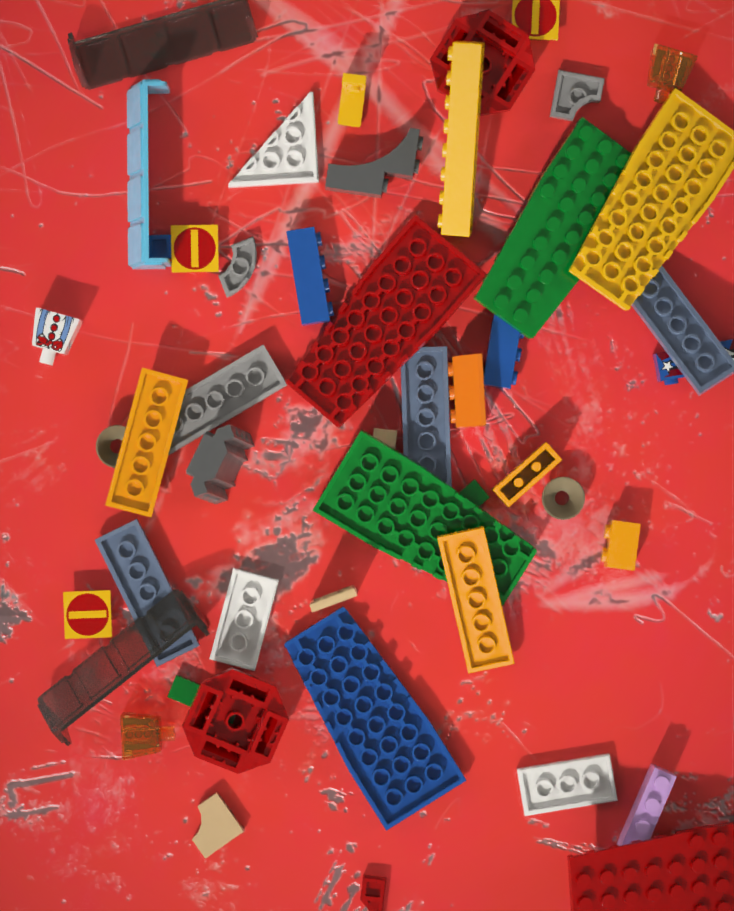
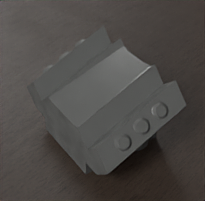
M231 424L218 428L215 434L208 431L204 433L186 470V474L193 477L190 485L194 497L213 504L228 500L225 489L235 486L234 481L243 462L248 461L244 450L254 447L250 433Z

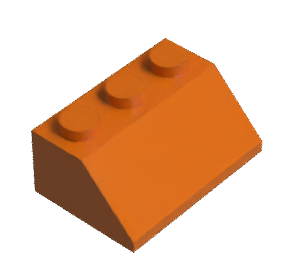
M482 354L452 357V362H448V376H453V386H449V399L454 400V409H450L451 423H455V428L486 426Z

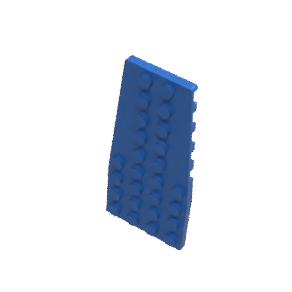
M345 607L339 608L285 642L284 646L290 654L349 772L386 831L466 781V778L427 716Z

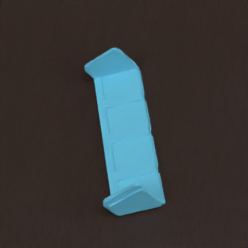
M143 79L131 86V89L127 91V128H129V134L127 135V174L130 175V180L127 183L128 222H130V227L128 228V266L132 267V269H166V267H171V261L168 258H149L148 94H170V87L166 81H161L160 79Z

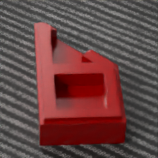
M363 875L360 900L369 911H383L386 877Z

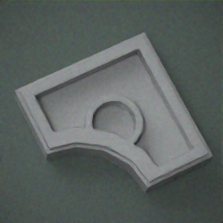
M558 70L549 117L573 121L576 112L582 106L589 103H600L605 78Z

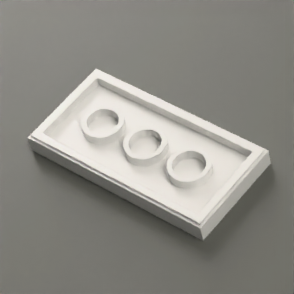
M233 568L210 660L252 671L256 670L279 579Z
M609 753L516 768L524 816L618 801Z

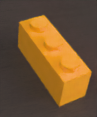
M544 442L491 490L507 507H510L562 459L547 442Z

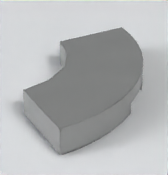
M254 237L231 245L233 252L231 264L226 271L218 275L227 298L238 293L248 283L254 272L257 260Z

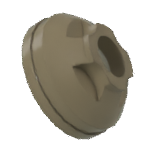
M110 426L104 429L97 438V455L109 467H116L119 453L112 452L110 448L111 442L115 439L123 440L125 426Z
M557 477L548 482L543 489L542 505L546 512L556 519L566 520L573 518L579 514L584 506L585 495L583 488L572 478ZM559 491H565L569 496V500L565 505H559L555 501V495Z

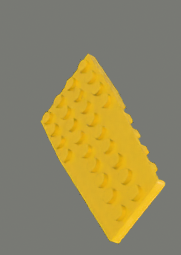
M673 89L635 146L572 263L569 272L624 311L629 310L632 303L645 290L649 281L659 272L662 264L673 254V250L679 242L683 241L689 229L693 224H696L713 202L733 171L734 130L678 89Z

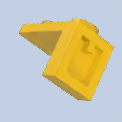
M343 73L338 125L358 128L361 126L367 76Z

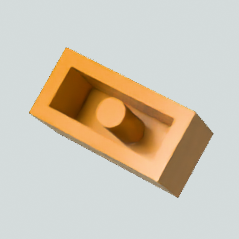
M610 520L609 524H605L604 538H607L606 548L602 547L601 561L604 562L605 567L635 571L641 524Z

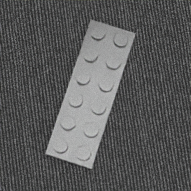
M264 344L185 390L168 456L203 436L206 431L213 430L287 386Z

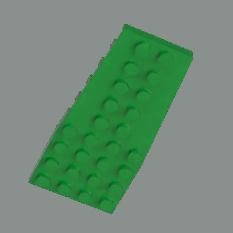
M581 117L541 175L527 200L528 203L518 216L513 230L508 234L503 248L497 254L493 266L483 279V284L474 296V300L528 339L534 338L580 280L570 273L569 269L632 153Z
M362 429L313 508L314 512L369 545L399 560L402 559L410 563L411 566L419 570L422 569L432 574L433 577L446 582L447 578L437 536L484 526L502 606L537 552L536 547L425 467Z

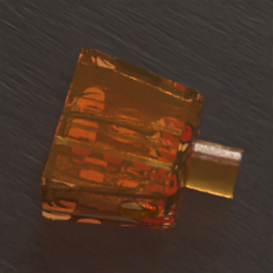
M659 44L653 45L650 52L647 86L656 88L653 99L655 102L663 104L675 88L680 92L682 91L697 60V55Z
M123 712L120 715L122 760L161 752L162 741H175V727H161V716Z

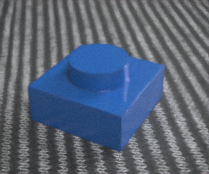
M149 235V258L171 259V235Z

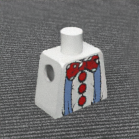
M36 307L32 345L42 348L39 362L53 366L56 353L67 355L83 321Z

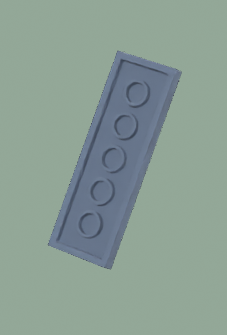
M661 266L659 272L649 281L645 290L636 298L631 306L700 396L734 374V360L664 267Z
M447 346L421 347L401 367L403 455L422 465L452 487Z
M133 520L95 539L156 666L158 667L200 646L139 520Z

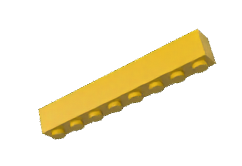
M455 41L453 46H449L448 61H452L451 71L447 72L446 80L447 85H450V95H446L445 109L449 110L448 119L444 120V133L447 134V143H443L442 157H446L445 167L441 168V181H444V190L440 191L439 204L443 205V212L438 216V228H441V235L470 237L472 234L484 42Z

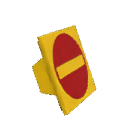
M513 0L512 24L529 34L530 40H558L560 0Z
M171 225L172 273L219 272L218 225Z
M111 590L63 592L65 639L112 637Z

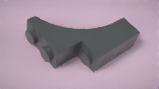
M410 128L406 137L393 151L373 162L349 166L328 164L325 190L381 198L382 192L387 193L389 180L384 178V176L412 179L413 173L418 174L420 160L415 158L417 150H422L423 136H419L420 129Z

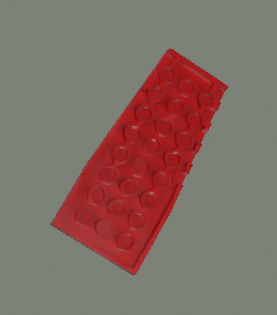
M414 215L369 267L352 290L351 296L346 302H343L338 309L337 315L331 322L329 321L324 328L323 334L313 343L309 353L299 362L298 368L286 380V383L330 422L340 428L443 327L483 281L486 273L418 216Z
M734 822L699 826L676 831L672 835L665 836L662 834L653 836V839L641 841L639 839L631 841V844L621 846L616 844L609 846L608 849L599 851L593 849L586 851L585 854L576 856L570 854L567 856L571 911H734Z

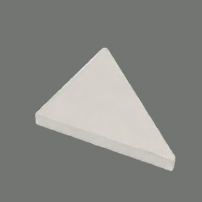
M313 92L307 94L304 100L266 140L257 153L250 158L241 171L228 183L229 188L319 183Z

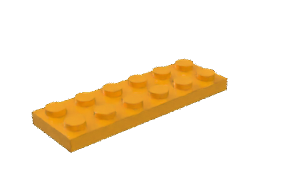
M142 368L105 506L152 517L187 387V379Z
M484 526L437 536L468 673L515 664Z

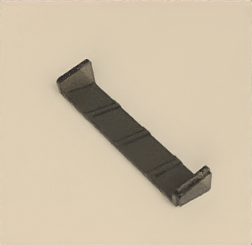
M218 0L79 41L75 40L71 32L68 33L69 38L67 40L74 69L81 86L91 90L122 81L127 77L132 78L164 69L172 64L177 65L209 56L217 51L223 52L255 42L258 35L248 0Z
M175 589L151 607L144 617L136 619L112 638L109 642L110 644L98 649L73 669L72 674L64 676L38 697L39 704L37 706L51 732L61 743H65L67 746L72 744L68 727L193 627L197 625L206 636L210 634L203 614L182 590Z

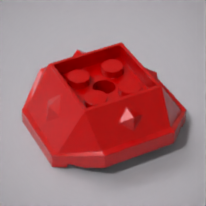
M489 9L456 18L430 58L437 91L445 97L450 95V85H447L446 82L447 72L451 71L452 61H448L449 46H453L455 41L484 42V62L488 64L489 68L483 71L480 116L510 111L535 72L529 34Z
M231 667L200 683L182 727L194 757L240 774L258 766L271 763L288 724L289 717L275 685ZM232 715H239L240 721L236 725H231L228 723L229 718Z

